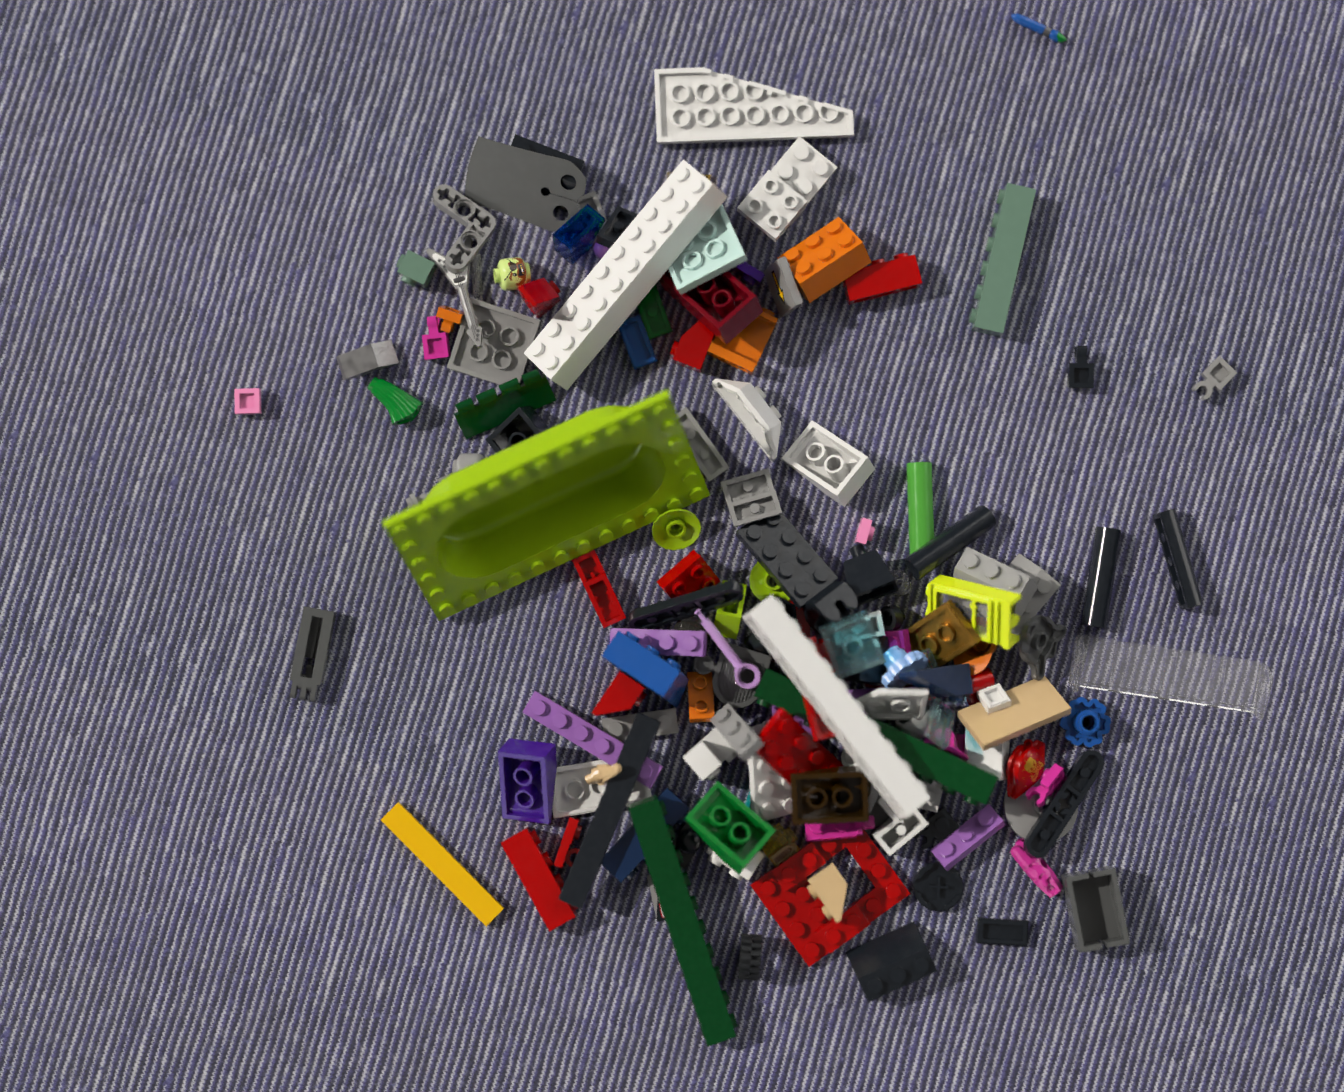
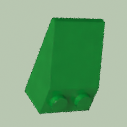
M718 781L685 817V820L716 855L738 874L744 870L776 831Z

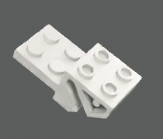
M799 136L772 170H768L737 207V211L776 242L789 225H792L801 215L809 202L838 167Z

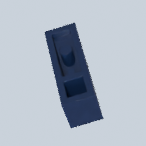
M969 663L899 673L900 679L918 688H928L929 694L937 698L948 697L949 702L964 700L963 695L973 693Z

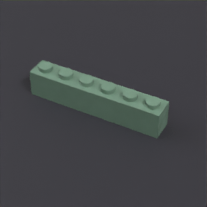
M1007 183L1004 189H999L996 203L1000 204L999 211L993 214L991 227L994 228L992 237H988L985 251H988L989 254L987 261L983 260L980 269V275H983L981 285L977 284L974 299H978L976 309H971L969 323H972V331L998 337L1004 332L1036 189Z

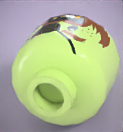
M521 257L501 259L498 262L497 268L493 269L494 282L499 283L504 291L518 290L517 287L521 284L531 281L528 262L525 263Z

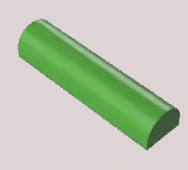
M912 462L906 464L909 555L934 538L932 462Z

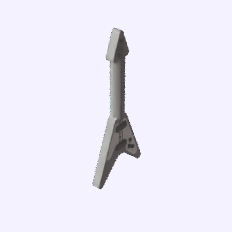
M470 237L466 238L464 245L472 248L473 239ZM430 248L426 249L428 256L458 291L469 328L467 334L474 344L481 348L483 329L481 326H478L467 289L470 264L462 273L453 274L445 267L444 255ZM461 250L457 259H452V265L460 264L461 256L464 254Z

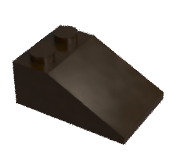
M838 766L790 774L792 825L869 822L868 778L859 766Z

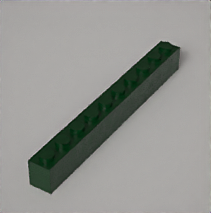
M766 669L754 694V697L758 698L756 703L768 709L772 705L782 708L793 718L797 716L803 719L802 725L811 728L803 696L791 679ZM866 715L877 723L880 728L879 732L884 739L889 740L894 745L895 753L898 757L905 760L912 771L919 774L917 779L930 785L935 781L942 785L941 790L955 796L956 792L965 795L964 801L978 807L979 803L986 805L998 776Z
M654 795L628 804L627 807L707 1046H711L736 1037L734 1028H737L738 1025L734 1013H728L726 1005L730 1004L726 989L721 991L718 983L722 981V976L718 966L713 967L711 958L715 957L711 943H705L703 934H706L707 931L703 919L698 920L695 913L696 910H699L695 895L690 896L687 887L691 886L687 871L682 873L679 863L683 862L679 847L674 849L672 839L676 837L672 825H666L664 816L668 813L664 801H658V798Z

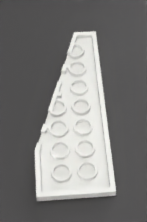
M704 67L654 69L657 144L797 139L799 136L802 139L854 136L853 110L810 100L808 97L801 95L796 96L786 93L787 91L753 81H744L734 78L732 75L713 72L711 69Z

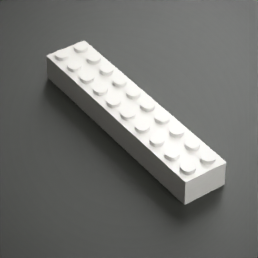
M683 160L531 343L524 354L552 381L568 390L727 199V196Z

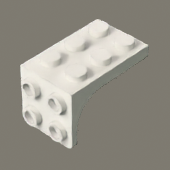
M770 720L749 727L758 736ZM754 754L747 761L750 778L751 810L764 821L792 814L791 786L761 758Z

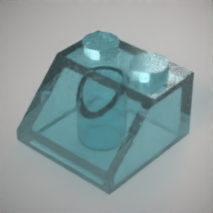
M866 610L841 618L838 623L830 622L818 627L837 679L886 662L870 616Z

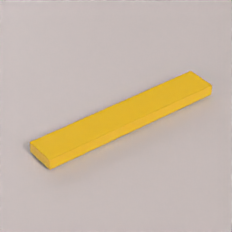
M400 802L381 819L485 926L504 909Z

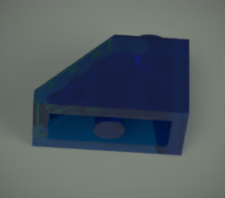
M586 204L552 234L555 251L573 265L590 250L605 222V218L589 204Z

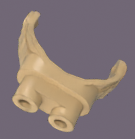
M610 764L597 765L591 769L590 774L585 776V780L588 785L592 783L594 785H605L610 778L622 771V766L620 764H613L612 766Z

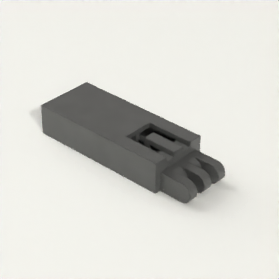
M304 606L290 680L293 681L290 698L295 699L298 689H301L300 700H306L307 691H311L310 701H316L318 687L323 686L337 612ZM304 658L315 659L314 665L307 664L306 674H302Z

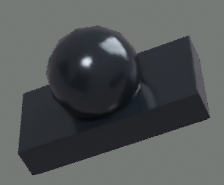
M688 822L685 823L672 842L674 849L678 847L680 849L683 862L679 864L683 869H685L704 842Z

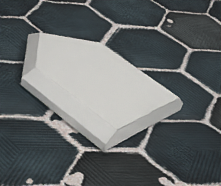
M878 688L857 698V700L862 704L867 715L876 720H910L913 717L922 720L925 715L929 690L928 688Z

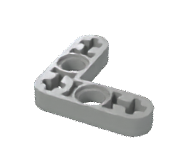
M442 184L438 185L433 191L434 205L466 227L445 256L446 269L453 274H459L468 267L495 230L496 220L491 213L451 186ZM448 194V200H439L440 195ZM460 206H467L470 208L471 213L467 216H462L458 213L457 209ZM485 221H488V222H489L488 227H487V226H485L484 228H481V227H480V222H482V223H484ZM469 237L474 238L477 241V246L468 248L464 245L463 241ZM461 250L464 254L461 256L460 264L452 265V259H457Z

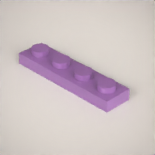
M610 628V642L618 630L623 634L629 631L640 639L638 644L644 648L650 645L658 650L660 655L706 657L707 631Z

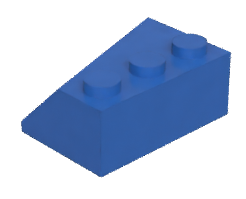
M618 630L602 654V657L677 708L689 680L679 671L681 666L670 658L664 661L658 657L660 652L652 646L647 645L644 648L638 644L640 639L629 631L623 634Z

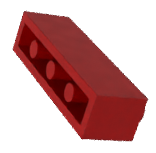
M527 827L505 839L500 844L550 932L575 918L577 915L575 910L578 908L558 899L565 882L559 873L557 875L554 874L551 868L554 863L548 852L543 853L538 844L542 842L535 829L531 831Z

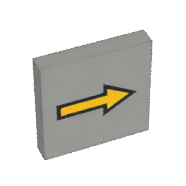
M787 258L777 259L763 273L781 318L798 308L803 303Z

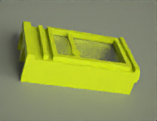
M941 574L928 583L926 587L928 599L925 616L951 599L979 635L980 641L1003 646V649L1009 650L1020 640V635L1011 633V629L1019 622V615L1012 614V606L1021 599V594Z

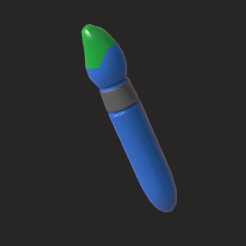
M1014 13L1011 15V19L1017 24L1049 37L1054 42L1063 43L1067 40L1058 30H1052L1021 14Z

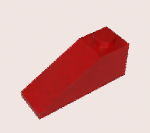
M544 277L517 287L522 300L537 319L561 301L558 295L561 292L552 280L548 283Z
M700 321L696 322L681 336L679 342L674 341L670 351V355L673 356L672 363L700 373L715 334Z

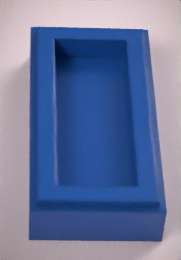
M637 315L626 319L619 327V331L634 370L657 362L641 316Z

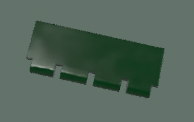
M538 369L521 375L524 381L521 385L517 377L498 385L501 393L498 395L494 387L477 394L476 398L479 403L475 405L471 397L456 403L455 406L458 412L454 413L465 439L501 425L519 407L531 405L535 410L556 401L546 375L540 376Z

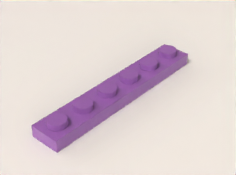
M534 691L523 710L524 714L611 766L616 764L624 745L622 741L538 691ZM647 757L637 781L651 789L664 766Z

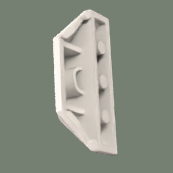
M714 379L711 385L770 461L773 462L777 458L781 428L779 418L782 416L774 405L768 406L764 401L766 395L758 385L754 387L748 382Z

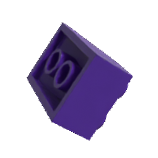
M509 738L498 751L502 818L550 824L557 771L556 744Z

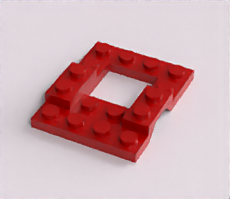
M862 830L863 835L857 836V838L808 842L783 863L770 869L750 884L808 967L828 953L831 954L910 894L865 830ZM846 847L874 885V888L843 909L841 920L836 923L834 918L829 921L821 908L825 906L819 897L814 899L807 889L810 883L806 877Z

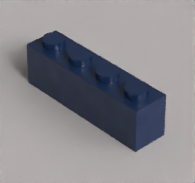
M666 787L657 797L658 801H664L668 813L664 816L666 825L671 824L673 827L677 823L680 826L688 815L687 810L689 806L670 788ZM633 824L609 849L601 864L621 883L624 879L630 881L639 871L636 866L642 860L646 863Z

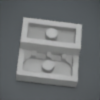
M768 468L720 482L734 528L782 514Z

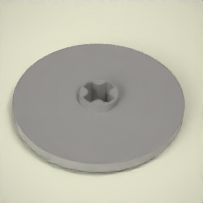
M1040 779L1032 787L1040 786ZM1006 790L1003 802L1006 820L1012 830L1025 839L1043 811L1039 812L1038 806H1035V802H1037L1040 796L1033 795L1028 800L1026 798L1027 791H1025L1015 800L1008 797ZM1053 794L1051 796L1048 795L1044 805L1048 804ZM1068 797L1059 799L1058 802L1061 803L1059 811L1069 807L1067 804ZM1078 808L1058 839L1065 836L1073 827L1077 818Z

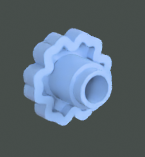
M898 645L889 648L882 656L888 672L882 676L881 682L885 688H903L908 682L900 679L899 673L922 670L928 665L929 659L923 652L916 650L907 654L903 648L900 649Z

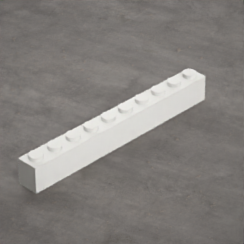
M770 595L742 618L802 695L812 704L816 713H819L827 727L836 735L835 737L899 819L909 817L930 799L926 786L912 775V769L909 764L898 757L895 753L894 745L880 734V728L877 723L869 719L863 712L864 707L857 699L851 697L844 681L837 679L833 674L830 663L819 656L816 652L815 644L801 633V627L798 622L790 618L784 611L783 603L778 598Z

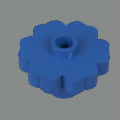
M1084 697L1070 700L1068 705L1071 707V714L1059 720V726L1065 729L1064 738L1075 746H1079L1082 743L1086 747L1100 744L1103 739L1102 734L1110 732L1111 718L1104 715L1106 706L1094 698L1088 701ZM1084 717L1088 720V724L1085 727L1082 726Z

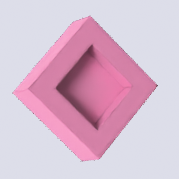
M260 388L234 389L236 415L261 414Z
M866 518L860 520L854 543L866 545L867 541H872L875 527L871 526L872 520Z

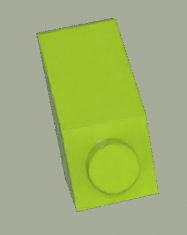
M742 584L744 587V598L742 601L718 608L716 611L714 625L723 637L737 639L747 588L746 584Z

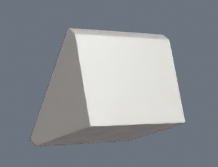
M965 727L964 753L969 758L967 762L998 776L997 780H1007L1006 763L1009 758L1010 740L983 751Z

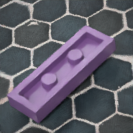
M988 804L930 849V851L945 870L948 871L1006 824Z

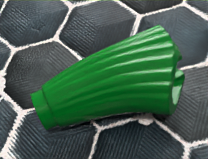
M377 377L372 379L367 388L385 406L391 417L392 425L412 422L423 406V403L394 384Z

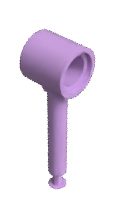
M697 609L694 615H698L702 621L701 625L734 666L736 683L745 689L755 687L760 681L758 668L753 664L746 663V661L743 663L709 617L706 618L700 611L701 609ZM744 669H751L753 671L754 680L751 683L746 684L741 681L740 673Z

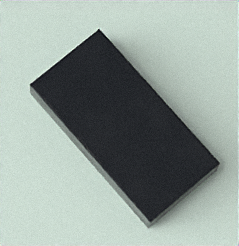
M977 917L976 943L1027 946L1029 921Z

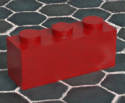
M901 253L893 256L894 260L886 262L884 259L871 261L870 266L862 268L844 280L843 286L848 305L920 287L922 279L915 254L908 256V253Z

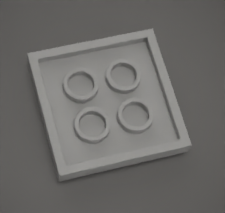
M470 297L478 326H481L483 329L482 347L478 348L468 336L467 330L469 328L464 314L447 369L496 385L503 384L517 377L519 384H521V375L524 374L529 359L524 352L535 340L541 320Z

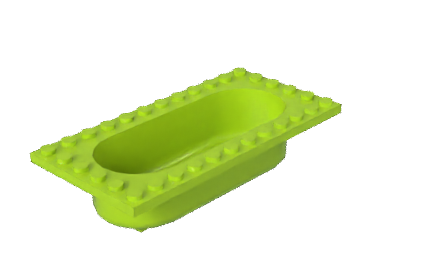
M666 389L630 407L607 405L588 410L456 471L437 483L422 503L385 519L382 523L436 617L441 621L654 522L659 515L668 510L682 509L710 496V493L672 399Z

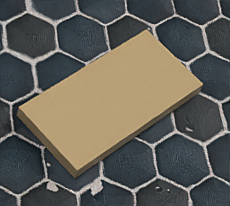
M1044 675L1039 681L1033 679L1005 691L1011 699L1010 707L988 714L982 704L978 702L959 710L957 717L983 751L1071 714V707Z

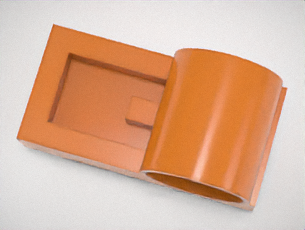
M687 672V678L689 679L690 723L711 722L710 720L714 717L712 672L708 674Z

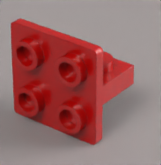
M692 550L657 581V584L670 598L701 590L704 587L717 585L720 579L701 555Z

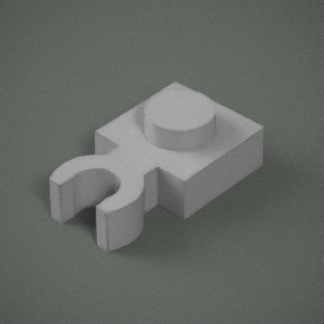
M1218 356L1200 374L1205 380L1196 383L1192 387V391L1194 392L1199 387H1203L1205 395L1202 396L1201 400L1204 401L1212 395L1213 387L1220 391L1237 372L1221 356Z

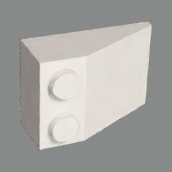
M813 420L782 457L784 462L844 507L875 470L866 455Z

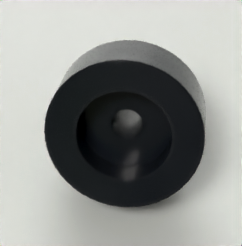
M896 605L883 607L880 611L884 630L892 631L901 628L905 620V613Z

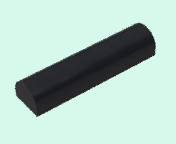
M983 505L978 506L903 559L915 580L919 581L995 527L996 519L987 507Z
M1175 508L1153 514V520L1180 609H1189L1202 605L1203 600Z
M1108 527L1095 528L1081 625L1107 628L1122 530Z

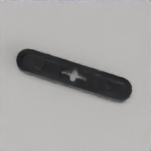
M727 580L724 583L704 587L701 590L636 608L629 613V626L632 629H652L695 616L694 612L697 609H701L700 611L705 613L738 603L744 598V587L735 580Z
M1086 750L1082 752L1025 837L1023 848L1029 856L1041 858L1049 853L1103 769L1104 759L1098 751ZM1068 797L1067 804L1069 807L1059 811L1061 803L1058 802L1059 799Z

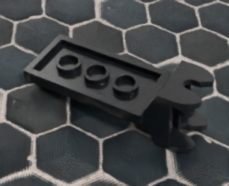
M783 513L745 524L736 531L735 535L795 606L798 609L803 607L806 622L819 635L830 637L832 635L831 625L827 620L838 623L840 618L849 617L845 607L853 610L856 609L858 601L853 590L846 582L837 581L838 577Z

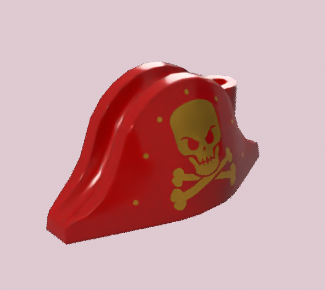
M1026 739L1023 744L1018 745L1010 754L1006 763L1008 797L1016 800L1042 776L1045 765L1044 742Z

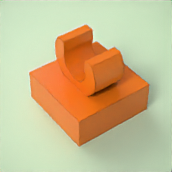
M445 305L438 307L436 317L444 319L440 330L447 333L453 332L455 323L461 324L464 316L463 311Z

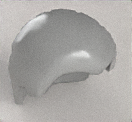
M926 705L925 715L922 720H918L915 717L910 720H896V728L917 739L926 737L931 731L930 725L934 726L935 721L930 718L932 707Z

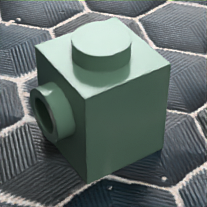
M410 250L407 251L406 255L402 254L396 265L399 268L397 272L402 277V282L412 287L418 284L426 289L437 269L435 262Z

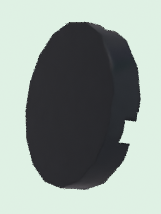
M939 861L929 862L922 866L914 877V895L918 902L928 910L937 912L947 911L956 906L962 897V877L954 867L946 871Z

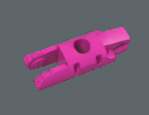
M1018 839L1010 850L1012 857H1014L1015 861L1035 885L1051 898L1062 890L1063 885L1054 871L1042 857L1033 858L1029 856L1023 848L1024 839Z

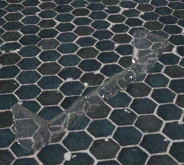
M1077 635L1074 639L1069 674V685L1075 693H1078L1079 687L1250 712L1254 713L1256 719L1261 721L1265 716L1274 681L1269 667L1260 661L1226 656L1220 657L1213 654L1180 649L1173 650L1160 646L1120 642L1113 639Z

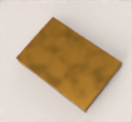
M951 599L907 628L911 652L918 650L919 652L926 653L925 656L928 657L931 668L942 667L981 640Z

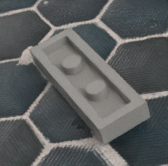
M686 407L677 414L698 466L708 482H711L730 467Z
M729 703L718 710L710 720L745 762L764 745Z
M676 708L642 712V714L662 722L656 736L679 733ZM637 713L602 718L603 731L620 741H625Z

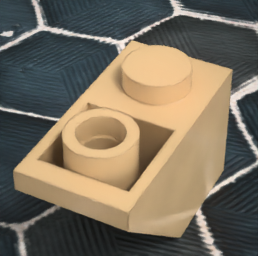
M831 863L807 879L810 883L807 889L814 899L819 897L825 906L821 909L830 921L834 918L836 923H838L842 917L847 883L835 865Z

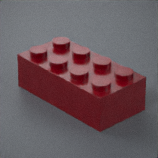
M669 269L659 279L668 294L725 344H728L763 313L757 296L728 271L682 295L678 292Z

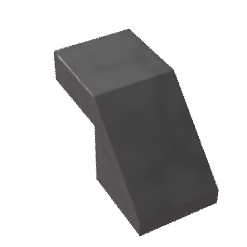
M392 340L372 343L336 357L344 380L362 377L373 370L392 367L399 363Z

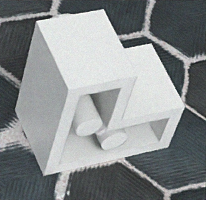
M715 727L683 755V759L702 781L706 777L710 781L721 771L719 766L722 765L724 760L729 763L738 754Z
M880 794L876 802L889 816V819L870 834L882 849L891 856L925 828L928 822L918 810L909 817L899 819Z

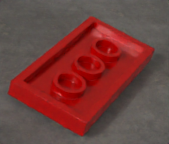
M782 708L776 711L758 735L764 745L755 754L790 786L791 773L844 766L820 742H814L813 736Z

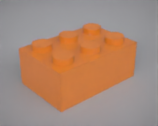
M840 217L777 257L778 259L782 257L787 258L799 292L809 303L871 263L864 243Z

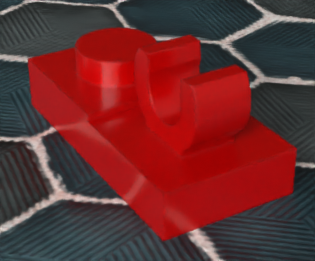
M569 817L554 866L562 868L566 861L567 865L572 867L574 862L571 861L570 855L578 853L579 848L569 849L573 839H579L583 827L578 824L580 818Z

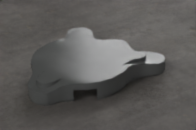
M1036 615L1022 625L1019 641L1020 657L1024 662L1028 663L1031 669V677L1037 681L1044 677L1047 658L1055 657L1058 642L1064 638L1067 632L1065 625L1055 624L1051 618L1044 615Z

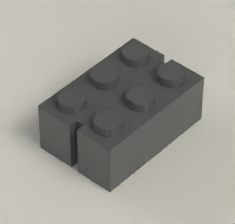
M1109 865L1088 869V873L1082 870L1061 874L1075 949L1082 953L1103 949L1102 944L1108 948L1130 944L1116 868Z

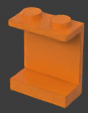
M762 307L763 313L728 344H725L715 336L707 355L752 375L778 318L774 317V312Z

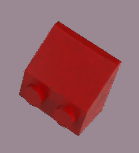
M619 671L592 711V714L597 716L631 709L633 705L639 707L647 695L643 692L645 686L623 671Z

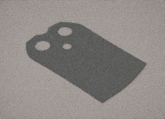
M478 136L467 169L465 196L477 205L504 213L543 229L557 232L575 226L580 213L578 200L581 196H584L586 178L568 160ZM564 175H571L575 178L576 186L573 189L567 190L562 187L561 178ZM547 187L550 190V194L548 196L542 195V188ZM556 206L566 207L569 212L567 219L563 221L556 219L553 214L554 208Z

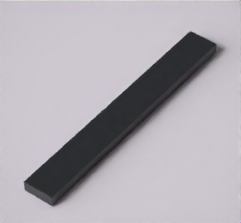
M637 712L616 764L622 766V771L608 780L558 899L579 909L583 908L662 722Z

